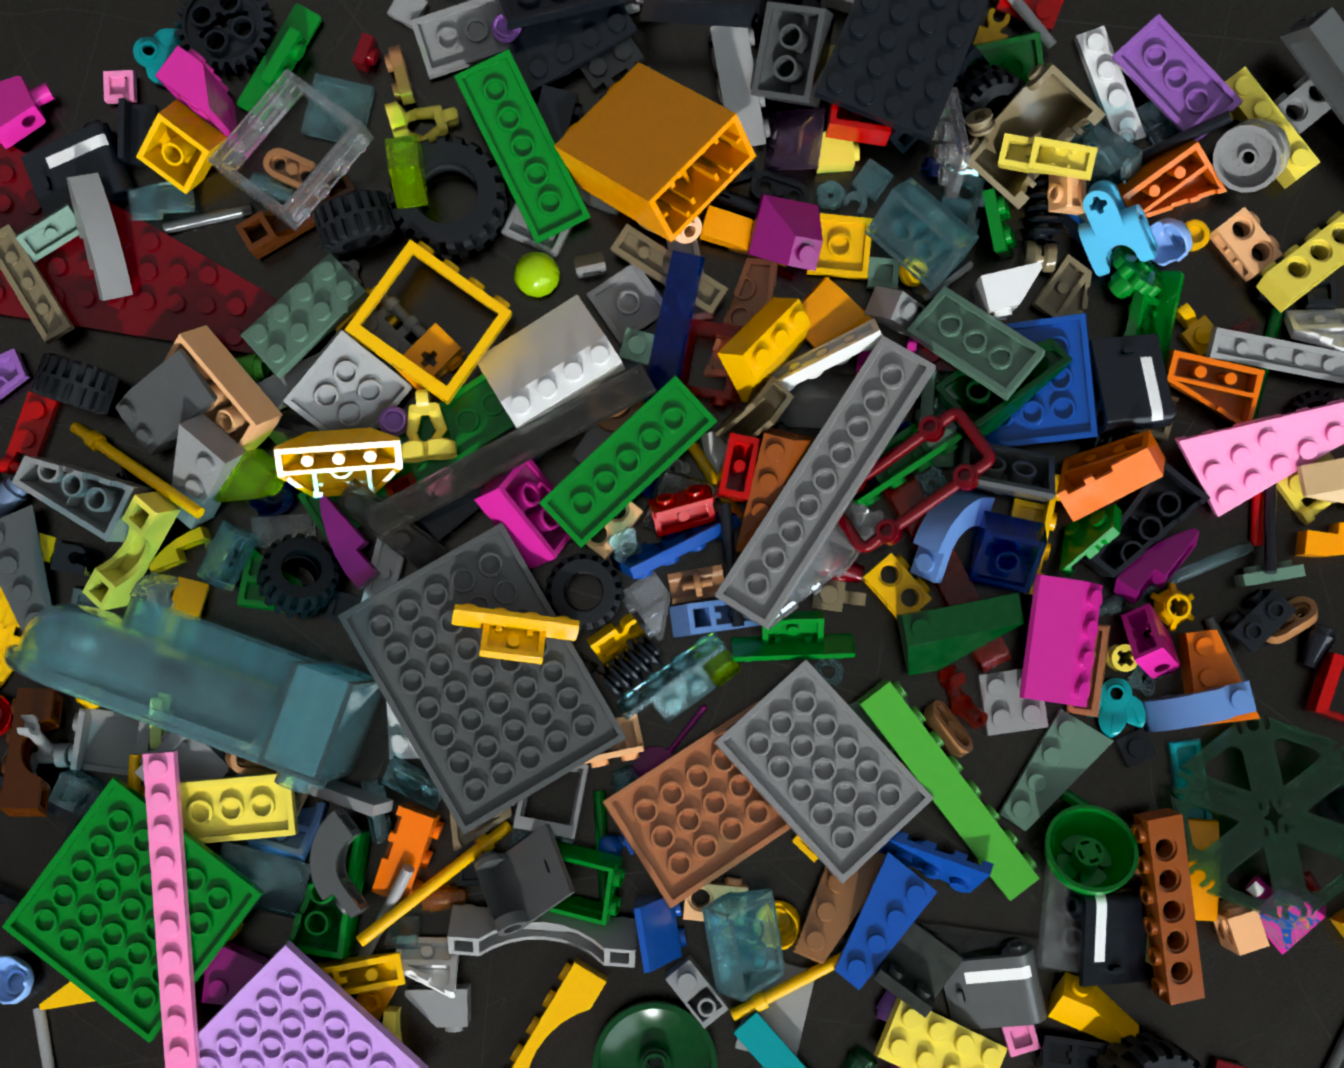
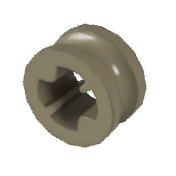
M980 108L966 116L965 122L969 126L968 130L971 136L981 137L991 133L996 128V122L992 118L993 113L990 108Z

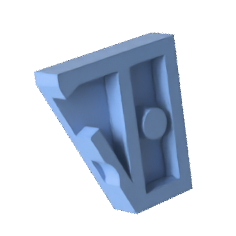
M318 802L314 807L302 808L297 817L299 831L297 835L249 839L247 842L256 847L305 861L312 847L316 832L322 824L329 807L324 802Z

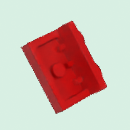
M707 484L692 485L687 487L686 490L676 493H663L654 499L648 500L657 537L716 521L713 507L715 502L714 496Z

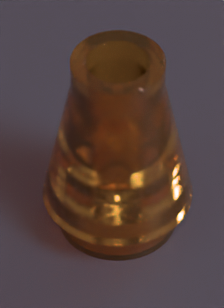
M443 884L422 901V911H430L431 914L452 908L453 905H465V886L457 887Z

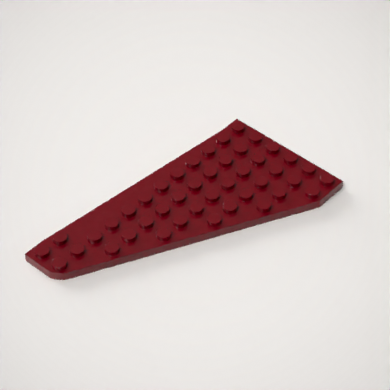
M0 143V229L10 224L19 233L45 216L21 158L26 153L14 146L5 149ZM110 201L108 203L123 250L133 295L104 301L100 300L94 271L89 268L84 241L79 236L35 262L71 323L76 327L175 342L180 333L207 325L229 352L250 355L255 353V351L240 335L277 302V299L270 293ZM0 269V314L30 319Z

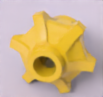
M1168 583V589L1159 594L1151 593L1149 598L1153 600V609L1161 621L1168 626L1169 631H1176L1177 625L1186 620L1190 622L1194 620L1195 617L1191 614V601L1194 599L1192 593L1188 595L1177 590L1175 583ZM1172 604H1173V606H1174L1173 612H1171V610H1170V607L1172 606Z

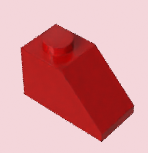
M730 432L719 468L714 497L742 503L749 500L761 439Z

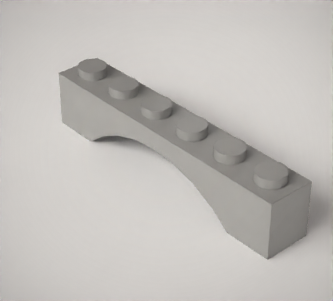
M471 904L452 906L447 935L449 954L481 956L494 948L512 942L549 940L576 947L593 956L604 966L635 968L637 945L635 918L627 916L612 917L607 925L604 926L554 912H546L520 931L510 935L499 936L488 907H477Z

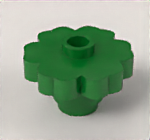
M1120 245L1111 253L1110 256L1114 260L1112 264L1117 270L1111 275V280L1107 285L1117 298L1126 300L1128 297H1133L1134 291H1139L1143 295L1148 294L1154 298L1165 288V284L1162 281L1163 276L1157 267L1150 261H1139L1135 252L1128 246Z

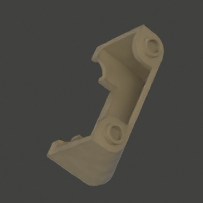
M1052 63L1037 64L1027 76L1029 80L994 118L996 128L987 135L972 137L962 149L965 152L963 160L1017 209H1020L1029 199L1025 194L1029 185L1031 188H1034L1037 184L1034 180L1040 173H1023L999 168L998 160L1004 134L1035 138L1036 136L1070 142L1076 134L1081 136L1085 132L1081 127H1085L1089 122L1096 126L1106 115Z

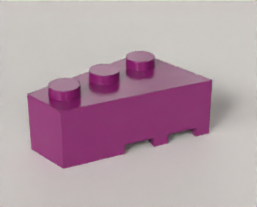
M231 941L227 942L204 973L201 1003L225 1005L270 958L255 953L246 946L242 947Z

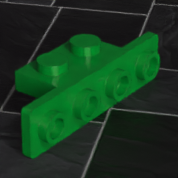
M299 3L294 5L237 101L239 108L261 120L264 119L280 90L287 84L296 63L303 57L308 43L322 21L320 15Z
M1159 271L1163 276L1162 281L1165 284V288L1154 298L1148 294L1143 295L1139 291H1134L1132 302L1128 308L1129 317L1126 331L1122 336L1158 334L1165 366L1185 276L1181 271Z
M911 423L894 434L880 457L917 432L918 428L916 425ZM953 432L931 447L924 441L876 475L874 479L877 483L867 488L864 494L854 497L852 499L853 502L859 506L864 504L865 507L875 503L881 498L879 493L888 487L893 490L907 481L905 476L915 470L919 473L933 464L931 459L941 453L942 456H945L959 447L957 442L963 438L961 433Z
M823 611L780 612L769 630L762 626V636L733 637L731 639L732 658L735 662L854 658L856 656L853 634H824Z

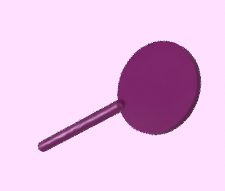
M705 705L701 706L668 749L652 746L639 753L640 758L635 759L633 764L635 780L674 756L673 752L707 710Z

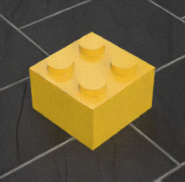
M176 99L157 114L136 158L183 193L188 194L205 179L227 137Z

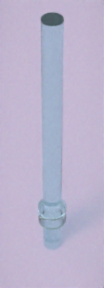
M1249 540L1177 570L1168 583H1181L1254 551V548ZM1152 583L1139 600L1150 596L1151 593H1157L1168 588V583L1163 589ZM1114 594L1102 599L1099 617L1105 614L1109 616L1122 611V607L1131 603L1121 596Z

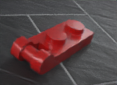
M28 392L7 452L0 461V472L9 475L11 473L16 474L21 464L18 462L20 453L27 456H42L60 402Z

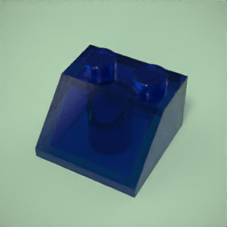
M984 511L976 535L969 581L1029 594L1047 545L1045 524Z

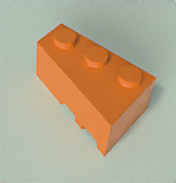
M1147 430L1063 459L1057 496L1072 521L1075 522L1163 477L1165 456L1151 431Z

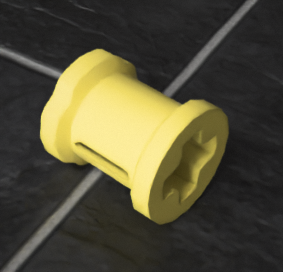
M1112 645L1108 648L1106 664L1113 671L1128 672L1135 669L1138 665L1134 660L1130 645ZM1118 652L1126 653L1124 656L1126 663H1118L1120 659Z

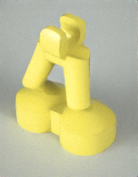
M396 101L384 104L401 161L407 159L405 152L411 147L416 151L415 142L420 144L421 141L428 139L430 144L437 141V136H445L449 133L448 127L459 124V115L455 107L442 110L441 105L414 108L405 112L403 107ZM416 120H435L436 126L424 136L413 133L408 129V124Z
M427 389L416 390V404L408 407L406 435L409 441L401 444L403 463L456 458L457 442L448 438H442L448 429L440 405L436 402L431 403V396ZM429 416L436 431L432 438L424 442L419 437L418 429L421 417Z

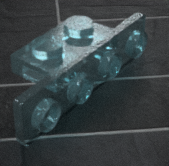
M715 632L700 638L693 647L683 654L675 656L671 663L660 671L649 675L646 681L632 691L629 690L624 693L625 696L616 702L617 707L625 719L628 720L647 705L653 703L664 720L669 723L717 688L702 666L725 650L726 646Z

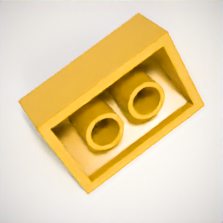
M773 297L717 352L742 402L747 403L758 392L765 381L774 375L802 347L811 322L799 298Z

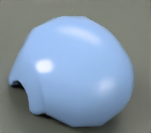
M1167 217L1150 225L1158 245L1157 256L1151 261L1160 266H1166L1175 261L1179 262L1188 255L1193 242L1191 231L1183 221Z
M0 956V1003L3 1005L18 1004L31 992L34 983L33 969L21 957Z

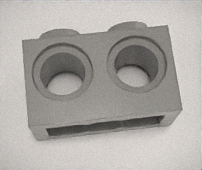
M1307 74L1293 85L1296 90L1288 96L1284 92L1273 101L1299 135L1331 109ZM1309 90L1316 92L1319 100L1312 99L1309 95ZM1286 109H1290L1295 113L1296 120L1288 117Z

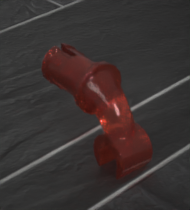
M956 665L942 670L939 674V679L942 686L947 689L951 712L955 716H960L967 721L973 729H978V726L980 728L983 727L988 719L987 713L977 707L972 702V698L964 694L960 685H963L966 680L964 671L956 674Z

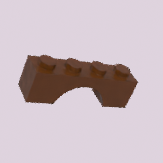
M339 164L315 178L310 188L295 200L276 209L261 210L235 225L249 251L259 260L315 227L313 212L323 203L337 196L355 192L357 189L342 165Z
M18 688L17 696L12 700L11 713L13 721L12 728L8 729L6 735L9 747L7 757L2 761L4 779L2 788H0V809L9 817H47L51 786L33 773L31 754L35 744L29 737L19 735L16 728L24 727V720L20 715H35L38 719L40 730L44 735L60 727L64 697L55 688Z

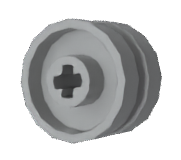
M1264 118L1247 119L1226 131L1217 141L1213 152V168L1218 179L1228 188L1241 193L1256 192L1267 187L1286 169L1290 159V142L1285 131L1275 122ZM1248 152H1252L1254 154V160L1251 159L1252 154H1248Z

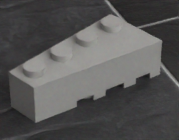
M711 26L707 31L708 43L712 42L713 44L711 59L713 69L718 74L716 82L720 103H723V107L737 114L752 147L767 144L766 138L770 137L768 119L763 120L761 107H765V98L751 95L757 58L752 57L751 46L755 45L753 27Z
M24 455L12 480V483L106 542L125 541L129 526L122 520V517L135 494L153 491V488L39 456Z

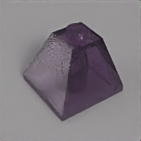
M809 108L771 111L770 137L767 140L763 169L768 171L818 169L826 109Z

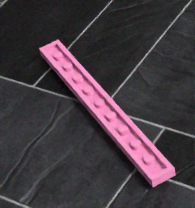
M178 750L146 752L142 754L165 1068H199L201 1065Z

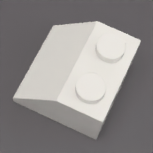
M1036 262L981 275L971 287L975 306L1000 322L1007 321V317L1013 315L1012 312L1020 305L1043 268L1042 263Z

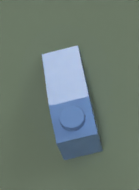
M721 600L669 607L673 638L761 626L743 615L744 626L732 627L730 606Z

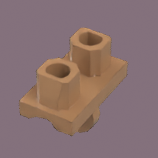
M722 564L667 574L673 605L715 597V593L724 581Z

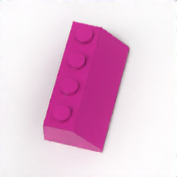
M177 46L155 76L178 101L227 137L226 140L237 147L240 141L234 101L227 94L229 88L221 82L222 79L214 73L212 67L205 63L206 59L191 48L186 52L180 46Z
M1035 575L1019 698L1087 707V700L1090 695L1091 670L1094 664L1095 641L1098 634L1099 611L1103 599V585L1068 578Z

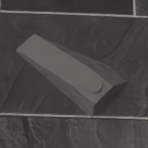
M827 372L822 373L817 378L807 379L797 384L794 389L789 391L794 398L772 428H775L782 421L790 430L820 432L856 375ZM736 393L734 396L733 412L736 409L741 410L751 399L747 403L742 402L739 394Z

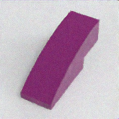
M323 495L319 499L321 516L333 553L345 574L356 588L363 590L381 574L361 552L370 542L330 497Z
M1192 528L1177 533L1147 549L1144 554L1119 574L1116 578L1114 593L1135 605L1152 583L1163 589L1196 547L1200 531Z

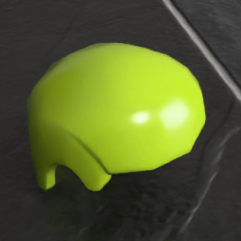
M531 251L522 255L515 263L514 281L517 287L528 296L539 298L550 294L558 285L560 278L558 265L551 256L544 252Z

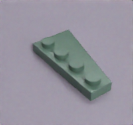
M1058 709L999 810V816L1023 831H1027L1114 741L1064 710Z

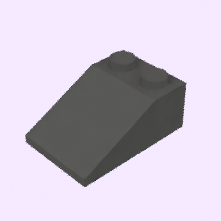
M182 348L133 386L115 408L137 438L138 443L150 457L176 447L179 424L202 413L205 414L218 397L184 348Z

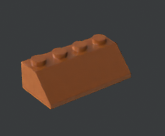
M772 427L764 430L750 496L746 503L736 551L743 552L816 438Z

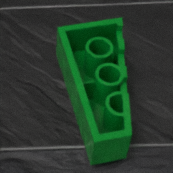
M360 829L362 833L353 840L348 848L346 870L351 881L362 894L371 831ZM311 880L305 891V898L300 911L296 914L292 925L294 926L290 936L286 939L285 943L290 940L305 954L342 960L354 953L359 915L350 918L349 915L343 914L336 905L335 900L337 898L335 896L322 900L314 886L313 880Z

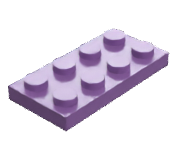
M1160 14L1155 16L1112 56V60L1180 132L1227 110H1230L1232 113L1243 102ZM1205 134V135H1203V136H1200V137H1198V138H1196V139H1194V140L1199 142V141L1202 140L1207 134Z

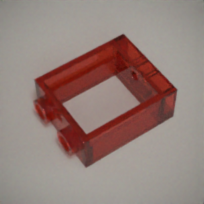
M685 318L675 375L699 401L700 397L711 398L710 404L728 407L729 401L739 403L740 396L728 373L724 391L688 385L696 335L731 340L743 326Z

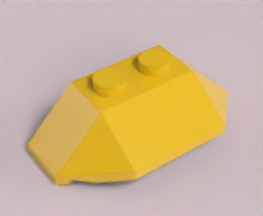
M370 427L306 432L274 447L278 478L284 482L287 481L313 498L322 497L323 495L331 497L376 493L396 473L403 469L400 438Z

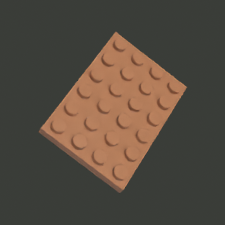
M758 701L602 802L655 887L664 898L669 909L791 829L714 744L716 740L750 711Z

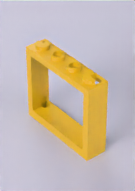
M410 239L347 325L345 331L359 343L449 405L512 317V311L508 309L510 304L498 295L491 297L483 291L485 286L471 276L467 280L458 273L460 269L448 259H444L442 262L433 256L435 251L422 241L416 244ZM413 255L498 315L447 386L362 327Z

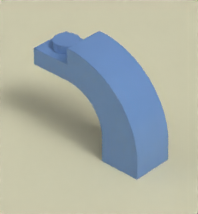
M960 489L932 508L926 514L915 535L913 543L919 546L910 573L933 583H941L957 540L967 529L973 526L986 527L995 498L976 490L963 491Z
M1249 680L1197 692L1164 695L1142 701L1146 712L1144 724L1146 732L1195 727L1257 711Z

